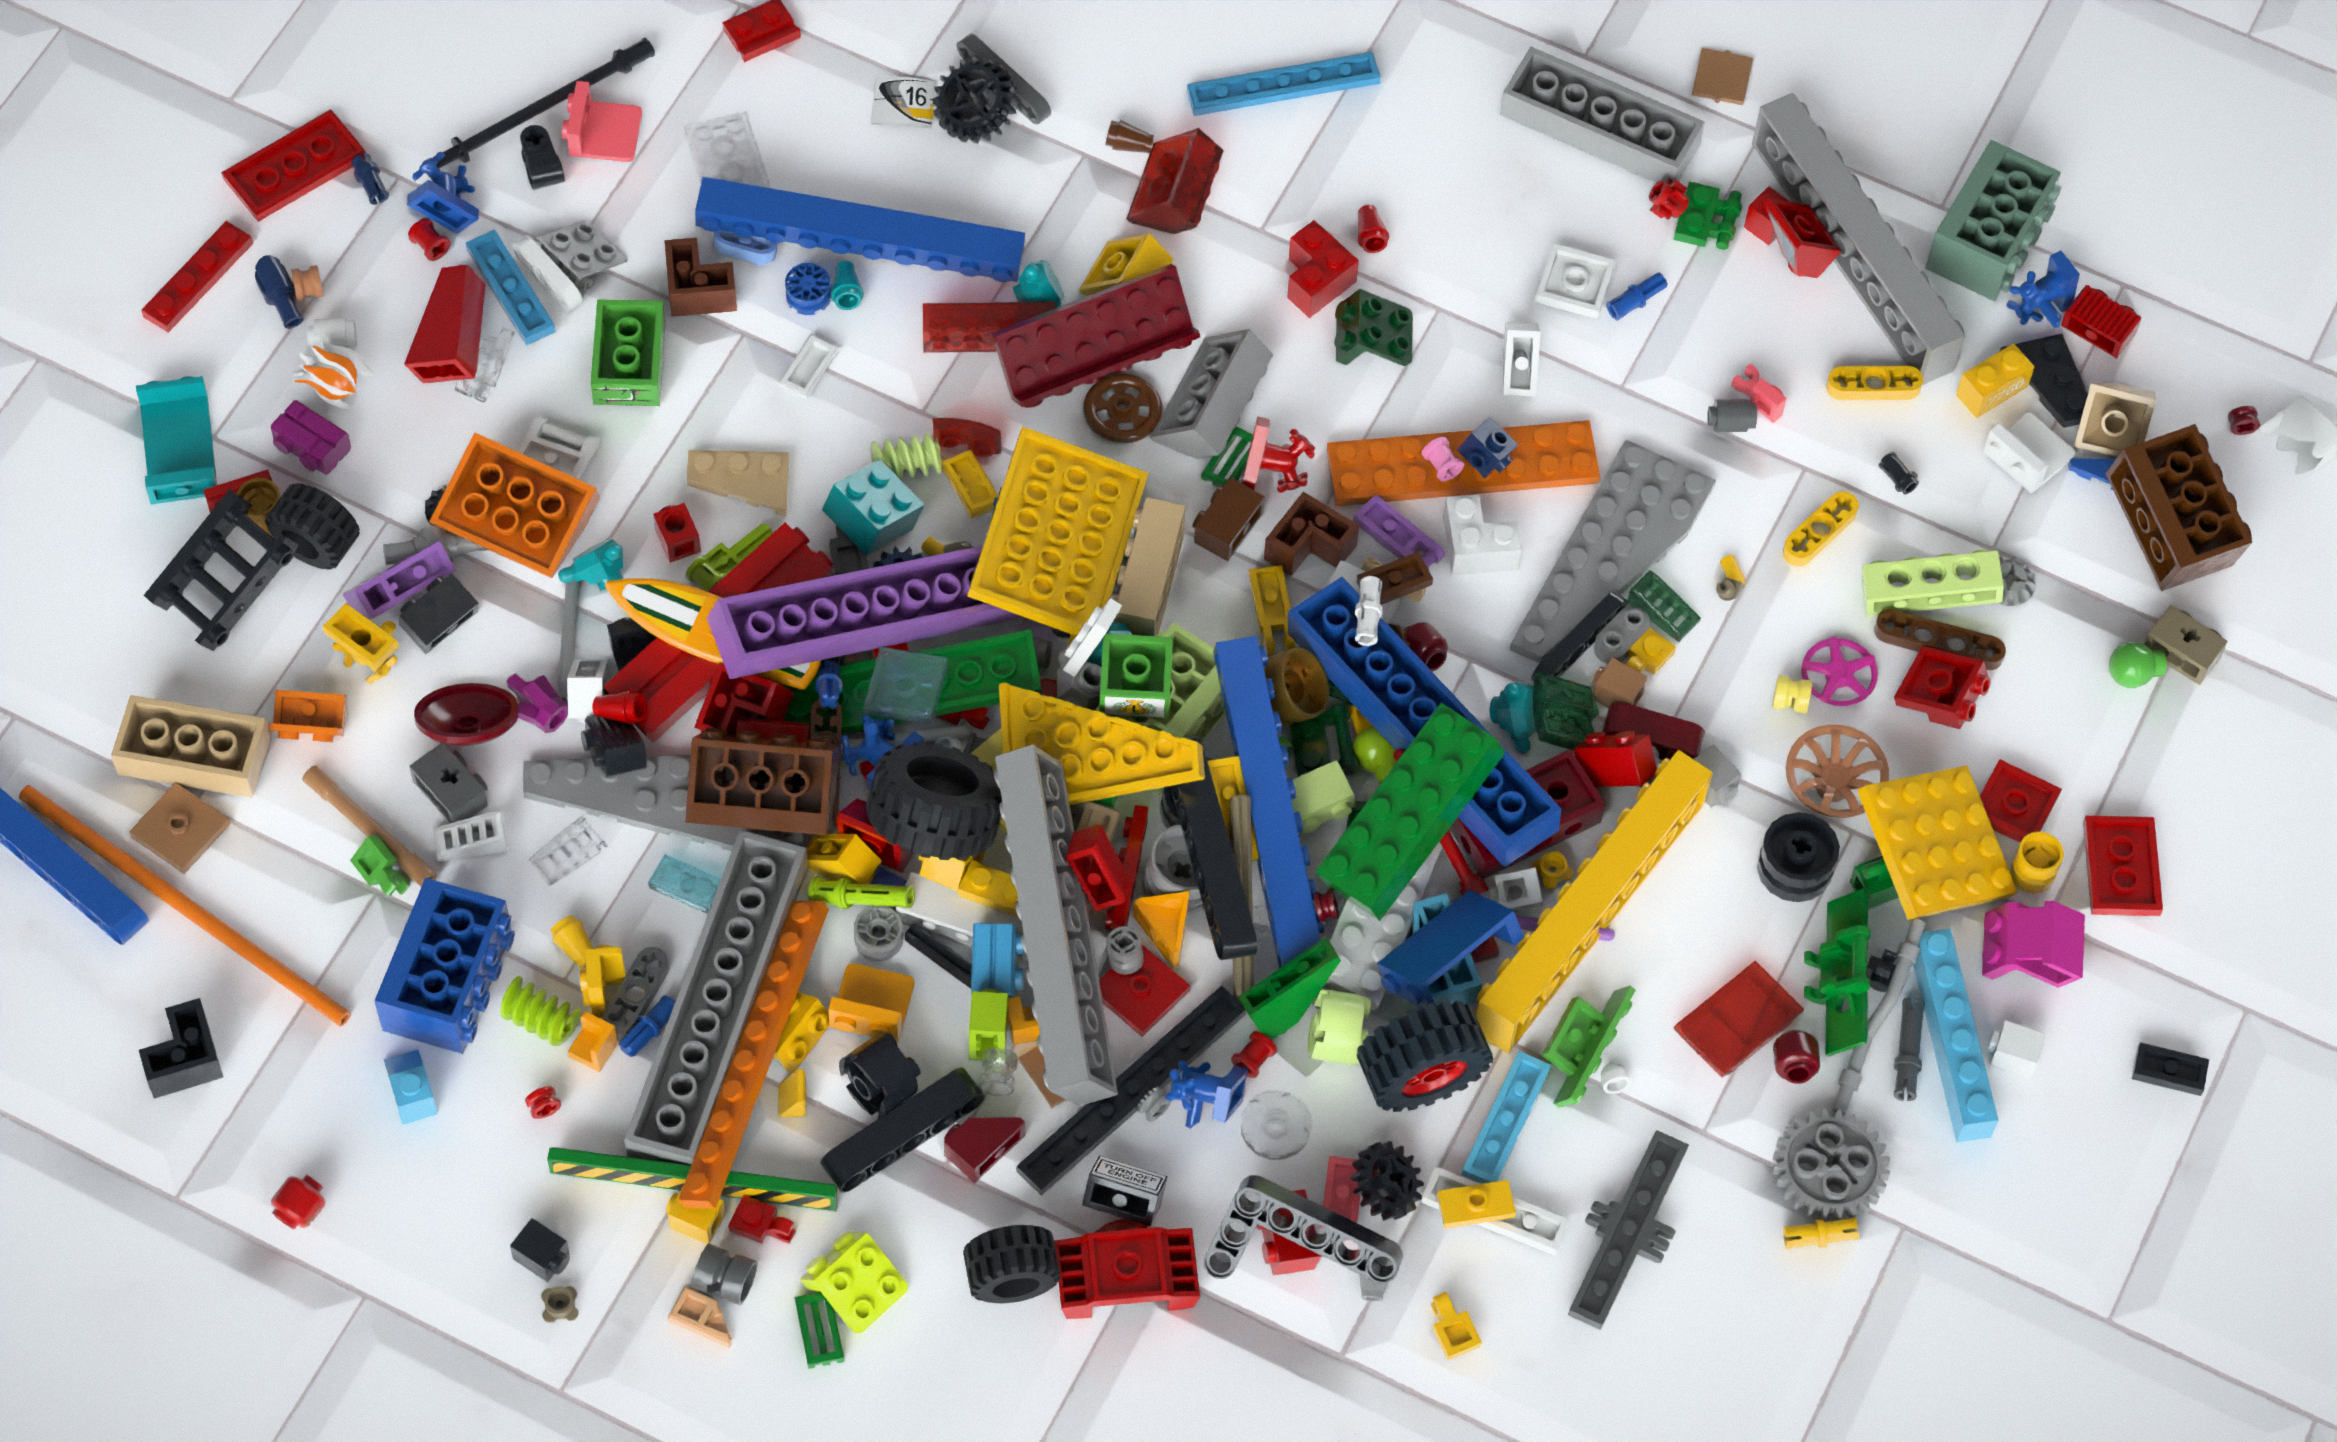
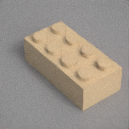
M1146 497L1143 509H1136L1133 521L1134 535L1128 538L1125 557H1127L1126 565H1121L1117 581L1119 586L1118 594H1113L1112 597L1114 601L1122 605L1112 623L1120 622L1127 624L1128 631L1133 635L1157 636L1159 633L1184 540L1186 505Z
M130 695L111 757L118 775L168 784L176 782L185 787L253 798L271 736L266 718Z

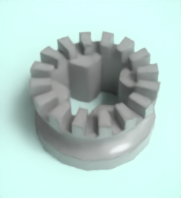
M1157 1086L1152 1091L1150 1090L1148 1095L1144 1096L1146 1100L1141 1099V1102L1138 1103L1137 1111L1141 1114L1146 1113V1119L1151 1123L1164 1114L1172 1101H1167L1166 1097L1162 1096V1089Z

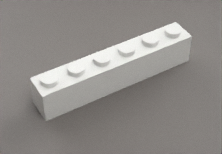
M914 872L910 873L905 885H911L914 888V905L911 908L896 907V912L899 914L903 925L910 927L912 924H918L932 935L971 948L973 924L975 923L1016 924L1019 927V933H1024L1022 921L1019 917L958 896V891ZM1090 929L1099 977L1108 957L1107 937L1095 929ZM1025 952L1024 954H1018V964L1029 967L1027 954Z

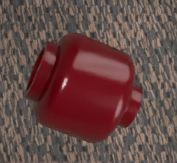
M1419 622L1404 629V631H1407L1406 641L1411 643L1409 648L1432 672L1439 669L1445 663L1448 651L1447 641L1432 625L1427 622Z
M1790 1030L1775 1040L1773 1044L1774 1065L1776 1073L1781 1078L1790 1083L1801 1084L1809 1081L1818 1073L1821 1066L1819 1045L1813 1035L1805 1031Z

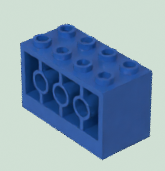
M429 878L424 879L374 1000L382 1031L457 1053H464L467 1043H473L478 1030L476 1020L479 1013L485 1012L490 1001V992L488 990L492 981H498L503 966L501 961L505 950L509 951L514 941L515 931L511 928L512 916L508 913L506 900Z

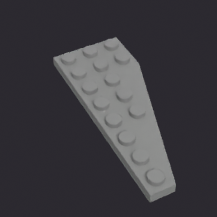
M1625 440L1510 644V650L1540 663L1611 591L1615 590L1622 594L1642 576L1647 568L1665 557L1669 549L1687 538L1712 493L1716 480L1629 440Z
M690 755L646 756V769L606 777L601 767L594 766L592 758L523 761L524 798L562 808L569 806L585 810L586 814L596 817L604 815L616 818L619 823L670 835V833L691 838L693 842L701 844L709 842L720 845L722 849L732 851L739 830L804 847V833L685 823ZM729 767L722 770L727 780L735 777L734 772ZM761 770L757 773V777L761 779L762 783L765 784L770 780L766 771ZM796 773L792 777V781L796 782V785L800 787L803 785L801 774Z

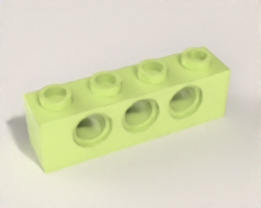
M1976 550L1972 553L1959 555L1944 553L1930 558L1908 557L1901 561L1892 562L1877 560L1870 564L1862 565V585L1867 616L1879 615V613L1887 609L1912 612L1999 603L2003 601L2004 585L1998 550ZM1961 575H1970V576H1972V578H1970V579H1963V578H1960L1959 576H1961ZM1934 578L1938 581L1931 583L1927 582L1926 579ZM1902 582L1904 585L1894 586L1892 583Z

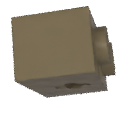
M2170 605L2150 630L2144 645L2151 650H2163L2168 666L2196 684L2201 685L2220 660L2228 641L2216 630L2207 628L2194 620L2189 613L2178 610Z

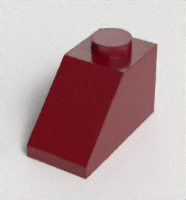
M1021 1117L968 1118L961 1126L956 1124L946 1133L944 1137V1156L975 1184L1025 1137V1121Z

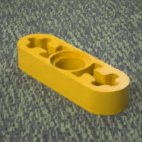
M1839 366L1830 371L1826 390L1831 397L1837 400H1909L1919 395L1924 379L1920 370L1913 366ZM1876 377L1883 382L1884 386L1878 389L1871 388L1867 385L1866 380ZM1891 378L1893 379V381H1892V384H1894L1893 387H1889L1890 382H1891ZM1842 379L1847 386L1841 387L1840 382H1837V380ZM1856 379H1860L1859 388L1856 387L1858 382ZM1903 379H1908L1912 386H1906Z
M1845 491L1834 493L1786 538L1783 548L1784 559L1794 566L1808 564L1855 520L1859 508L1857 498ZM1844 505H1846L1848 507V511L1845 509L1842 510L1840 513L1837 514L1835 520L1833 516L1836 513L1837 506L1841 508ZM1824 523L1829 527L1830 532L1825 535L1817 534L1813 531L1812 525ZM1807 538L1808 542L1805 546V550H1799L1797 553L1794 552L1793 547L1799 548L1803 543H1805V539Z

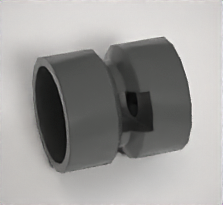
M708 1243L695 1267L692 1288L710 1295L718 1291L720 1292L721 1299L742 1305L751 1290L758 1263L756 1260L740 1254L730 1257L729 1250Z

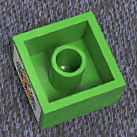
M1105 634L1103 636L1099 712L1112 716L1169 718L1173 637Z

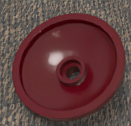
M462 683L437 689L424 696L414 709L415 725L420 732L434 741L454 746H474L492 741L505 734L519 717L518 702L510 692L497 686L482 683Z

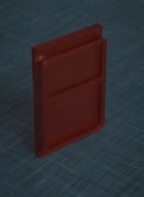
M1755 960L1679 1021L1673 1029L1696 1054L1723 1078L1731 1074L1790 1026L1794 1019L1804 1012V1008Z

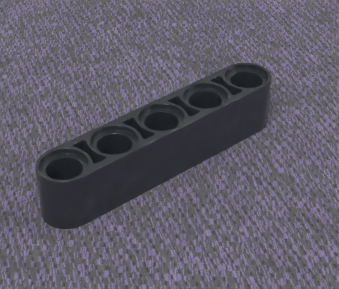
M963 1067L957 1068L831 1149L821 1159L820 1165L841 1193L849 1192L974 1111L984 1101L985 1094Z

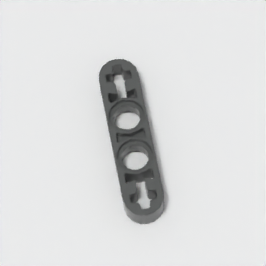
M970 33L957 42V50L962 59L968 64L972 56L977 57L980 61L985 57L989 58L993 63L998 62L1003 66V70H1007L1011 74V81L1017 86V90L1013 93L1018 96L1019 100L1012 105L1030 122L1038 125L1051 116V108L1046 99L976 35Z

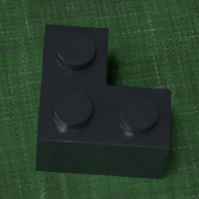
M197 998L165 1008L173 1040L138 1050L154 1099L224 1078L201 999Z

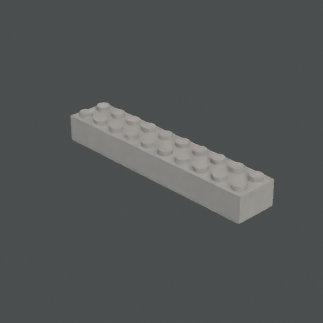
M1794 93L1760 106L1752 140L1753 147L1790 200L1810 205L1841 249V253L1833 261L1907 366H1913L1920 370L1924 379L1922 385L1953 372L1965 338L1963 326L1958 320H1954L1947 310L1944 299L1940 295L1937 296L1930 286L1927 275L1920 271L1912 261L1910 251L1905 246H1902L1895 237L1891 224L1885 222L1878 213L1874 200L1868 198L1861 189L1857 176L1851 174L1844 165L1840 152L1834 150L1827 141L1823 128L1817 126L1810 117L1808 107L1805 103L1800 102Z
M1032 744L995 756L997 769L994 771V778L997 786L1000 788L1002 797L999 808L1007 828L1005 845L1012 858L1013 867L1010 869V876L1018 895L1015 907L1017 915L1022 921L1024 932L1021 935V944L1027 954L1029 963L1026 975L1030 986L1033 988L1035 1001L1032 1002V1012L1039 1025L1040 1035L1037 1037V1043L1041 1054L1044 1056L1046 1068L1043 1070L1044 1083L1050 1092L1081 1106L1118 1095L1085 894L1083 893L1084 889L1080 887L1081 883L1077 882L1078 877L1074 876L1075 872L1071 871L1072 866L1068 865L1069 861L1065 859L1074 828L1063 763Z
M739 830L626 1133L624 1142L627 1157L692 1165L793 901L797 899L808 868L807 849L805 847Z

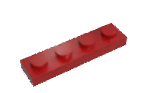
M225 221L141 309L143 317L169 333L253 245L252 236L230 222Z
M1135 805L1133 817L1126 816L1123 837L1128 838L1126 848L1120 847L1118 858L1131 882H1129L1126 901L1116 905L1114 909L1107 910L1104 929L1110 930V932L1118 927L1128 926L1148 824L1149 807Z

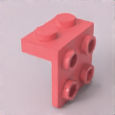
M576 81L574 94L569 93L567 112L570 113L569 120L563 121L562 139H567L569 156L631 162L635 157L642 120L641 107L592 101L590 83Z

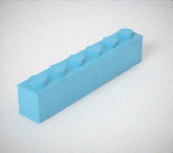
M1951 928L1923 931L1918 944L1920 952L1913 967L1921 999L1925 1002L1924 1012L1956 1142L1991 1138L1999 1120Z

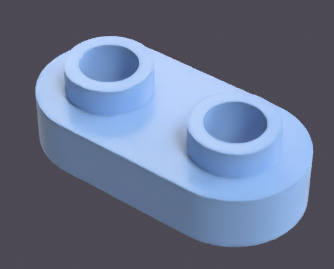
M722 230L714 232L713 247L724 256L752 262L755 265H765L771 263L776 258L777 243L771 242L766 238L754 236L740 237L734 233Z

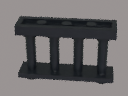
M230 489L143 595L152 604L166 611L171 606L177 608L202 630L194 641L213 652L217 647L226 642L231 629L279 570L291 562L295 554L294 552L300 546L297 542L283 534H280L276 540L247 516L249 509L253 505L243 496ZM236 526H239L267 550L255 566L251 565L226 543V538ZM214 553H218L245 577L233 593L204 569V565ZM193 579L197 580L224 604L211 620L183 596L184 589Z

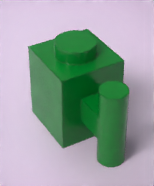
M1883 856L1854 867L1850 884L1854 891L1863 888L1868 890V909L1899 898Z

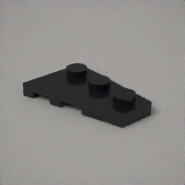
M2063 334L2015 344L2034 365L2029 385L2039 395L2038 400L2063 428L2079 425L2088 393ZM2008 346L2001 347V348H2000V351L2003 350V349H2005V348L2008 347Z

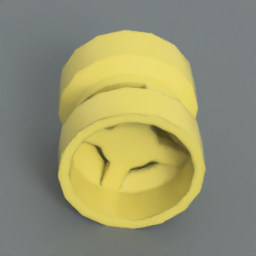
M1778 675L1772 708L1783 710L1786 707H1790L1795 712L1806 714L1810 701L1812 681L1801 679L1797 682L1792 681L1788 676Z

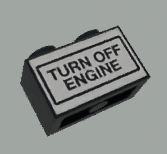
M1099 1155L1089 1173L1082 1206L1151 1227L1161 1207L1168 1176Z

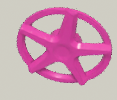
M1832 636L1812 646L1805 654L1801 666L1802 678L1805 680H1809L1808 670L1825 674L1826 684L1822 693H1818L1813 686L1811 693L1822 702L1834 706H1850L1865 700L1873 692L1878 679V669L1874 655H1871L1860 644L1848 639L1837 638L1836 636ZM1840 645L1856 650L1863 657L1846 661ZM1829 646L1831 658L1829 663L1810 661L1811 657L1818 650ZM1869 665L1871 669V682L1866 690L1855 678L1854 673ZM1848 686L1859 695V697L1847 701L1830 699L1837 688Z

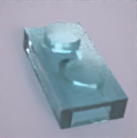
M664 854L649 879L648 885L650 889L708 914L721 879Z

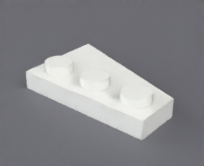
M1110 598L1102 608L1096 606L1064 654L1069 658L1063 669L1065 672L1073 677L1076 676L1108 631L1122 607L1121 604Z

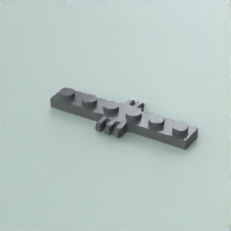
M1656 1130L1621 1203L1610 1201L1606 1205L1599 1201L1593 1202L1591 1210L1596 1214L1588 1213L1585 1222L1596 1228L1595 1234L1602 1238L1603 1241L1575 1296L1568 1316L1602 1330L1636 1256H1642L1659 1264L1662 1262L1664 1254L1658 1250H1668L1670 1242L1666 1239H1673L1676 1231L1672 1227L1655 1220V1217L1682 1163L1689 1144Z

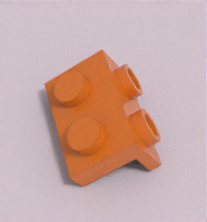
M276 690L273 723H269V730L278 732V738L299 740V733L313 734L312 741L333 742L334 736L344 737L347 695Z

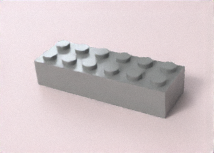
M1530 46L1503 91L1500 115L1655 183L1661 180L1667 181L1669 178L1672 181H1679L1701 144L1705 125L1703 120Z

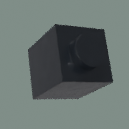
M533 1218L530 1219L510 1244L513 1260L546 1282H549L554 1274L559 1275L562 1273L570 1260L567 1240Z

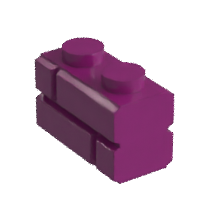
M294 400L270 427L274 446L285 455L291 452L297 456L300 463L312 472L317 469L321 473L328 475L337 466L338 461H341L351 450V443L347 432L297 400Z

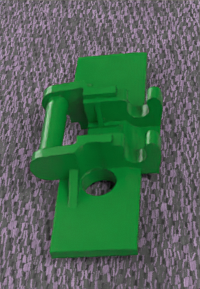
M1864 888L1827 902L1826 942L1821 943V946H1819V954H1815L1812 951L1804 952V963L1821 970L1819 989H1815L1812 986H1804V998L1820 1005L1826 1004L1825 1055L1828 1057L1867 1044V991L1870 990V980L1867 978L1868 939L1871 937V930L1868 927V890ZM1848 998L1850 1007L1843 1012V1004Z

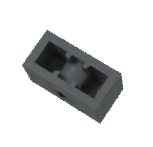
M440 743L409 765L413 783L449 823H454L471 818L488 806L485 792L488 790V787L479 774L475 773L472 775L467 770L466 761L456 749L450 751L445 744Z

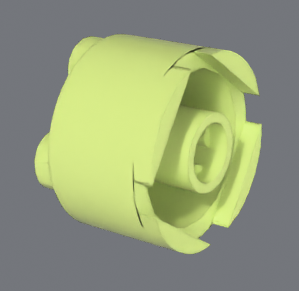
M1322 988L1316 996L1314 1006L1320 1007V1010H1316L1315 1016L1311 1017L1308 1037L1309 1059L1345 1065H1358L1357 1049L1359 1046L1364 1045L1363 1040L1368 1036V1030L1362 1029L1364 1018H1368L1370 1013L1371 998L1359 994Z

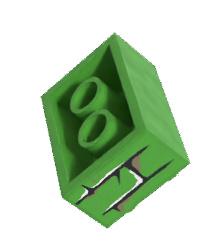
M597 299L590 383L593 405L660 406L666 328L663 301Z

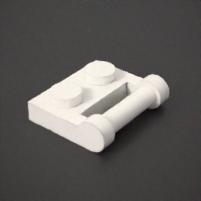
M537 416L517 452L580 480L589 461L599 448L600 437L591 434L584 436L550 424L548 419ZM547 436L581 449L580 451H576L574 449L542 439V437Z

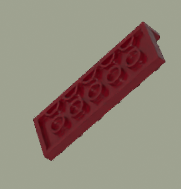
M1172 263L992 333L1010 397L1019 406L1025 408L1038 406L1043 402V399L1053 395H1066L1073 391V387L1083 383H1097L1106 374L1127 371L1133 367L1132 364L1142 360L1152 361L1162 356L1163 352L1170 349L1186 348L1192 344L1193 340L1201 337L1199 330L1192 325L1178 271Z

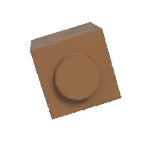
M1611 658L1606 668L1600 666L1592 679L1591 685L1595 686L1592 700L1607 708L1614 702H1623L1636 706L1645 692L1648 676Z

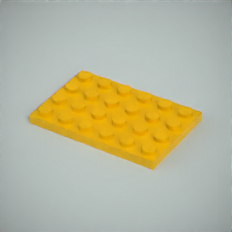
M1022 426L967 596L1077 636L1096 606L1102 608L1111 598L1132 530L1135 512L1139 507L1149 473Z

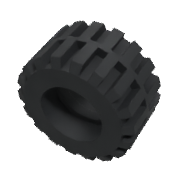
M302 483L291 484L265 520L267 529L275 540L280 534H283L300 545L294 552L295 558L320 569L332 570L336 568L360 535V528L355 518L339 501L320 489Z
M1010 1225L996 1228L973 1238L965 1245L963 1250L970 1294L979 1301L1003 1304L1028 1300L1052 1289L1061 1279L1052 1232L1041 1226Z

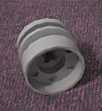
M1175 825L1164 830L1154 841L1142 877L1143 890L1147 897L1190 891L1188 915H1192L1204 907L1181 825Z

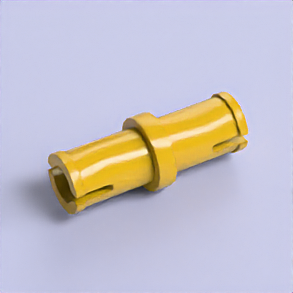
M1851 1217L1849 1219L1824 1222L1822 1218L1815 1219L1812 1224L1783 1226V1235H1786V1238H1784L1785 1248L1788 1250L1811 1245H1818L1819 1248L1827 1247V1243L1859 1240V1231L1853 1229L1858 1228L1857 1220L1855 1217Z

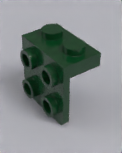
M1360 288L1337 305L1335 311L1336 336L1334 340L1337 362L1347 365L1365 351L1402 366H1407L1412 362L1413 313L1409 308Z

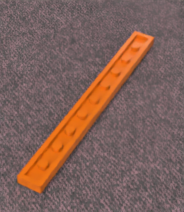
M793 901L678 1199L685 1208L716 1209L828 914L829 908L824 901Z

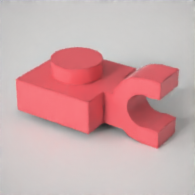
M1750 363L1744 373L1750 380H1743L1740 376L1736 375L1732 379L1731 386L1749 396V402H1755L1757 410L1772 423H1775L1783 415L1787 398L1775 385H1770L1763 378L1759 380V371Z

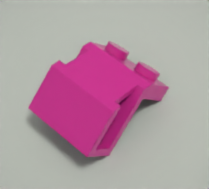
M2045 901L2044 907L2033 908L2019 902H2008L1986 912L1984 919L1982 976L1994 980L2014 970H2018L2057 988L2083 978L2085 915L2056 901Z

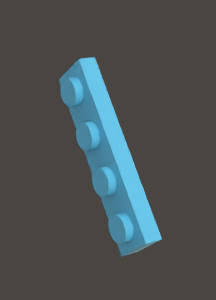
M1518 1051L1462 1169V1176L1481 1184L1499 1181L1548 1077L1551 1064Z

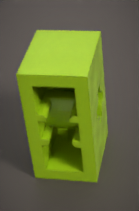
M984 989L980 992L972 991L969 1021V1060L1005 1062L1008 1029V993H1001L995 989Z

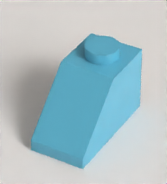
M419 1050L383 1059L402 1124L437 1115L435 1102Z

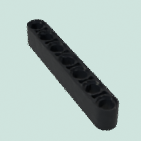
M1198 735L1183 737L1196 741L1203 746ZM1203 748L1205 779L1172 785L1170 788L1215 951L1219 960L1222 961L1256 955L1257 937Z

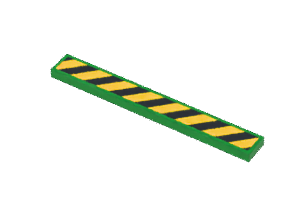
M549 1147L547 1157L551 1174L681 1191L691 1168V1165L557 1147ZM737 1171L729 1172L721 1193L723 1197L741 1199L743 1195H746L761 1202L835 1212L838 1201L837 1186L835 1184Z

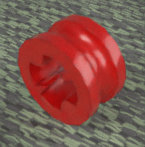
M541 1087L526 1097L525 1103L527 1107L531 1108L530 1114L532 1118H546L560 1109L561 1101L555 1097L556 1090L554 1087Z

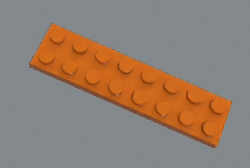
M1590 420L1503 427L1502 429L1509 434L1518 446L1510 454L1513 461L1501 473L1494 470L1486 478L1457 451L1474 430L1327 443L1326 451L1335 506L1366 504L1375 495H1378L1385 502L1599 484L1600 473ZM1439 437L1447 438L1452 453L1456 458H1461L1465 464L1463 470L1457 476L1444 482L1440 481L1436 476L1437 470L1430 460H1425L1422 456L1424 447Z

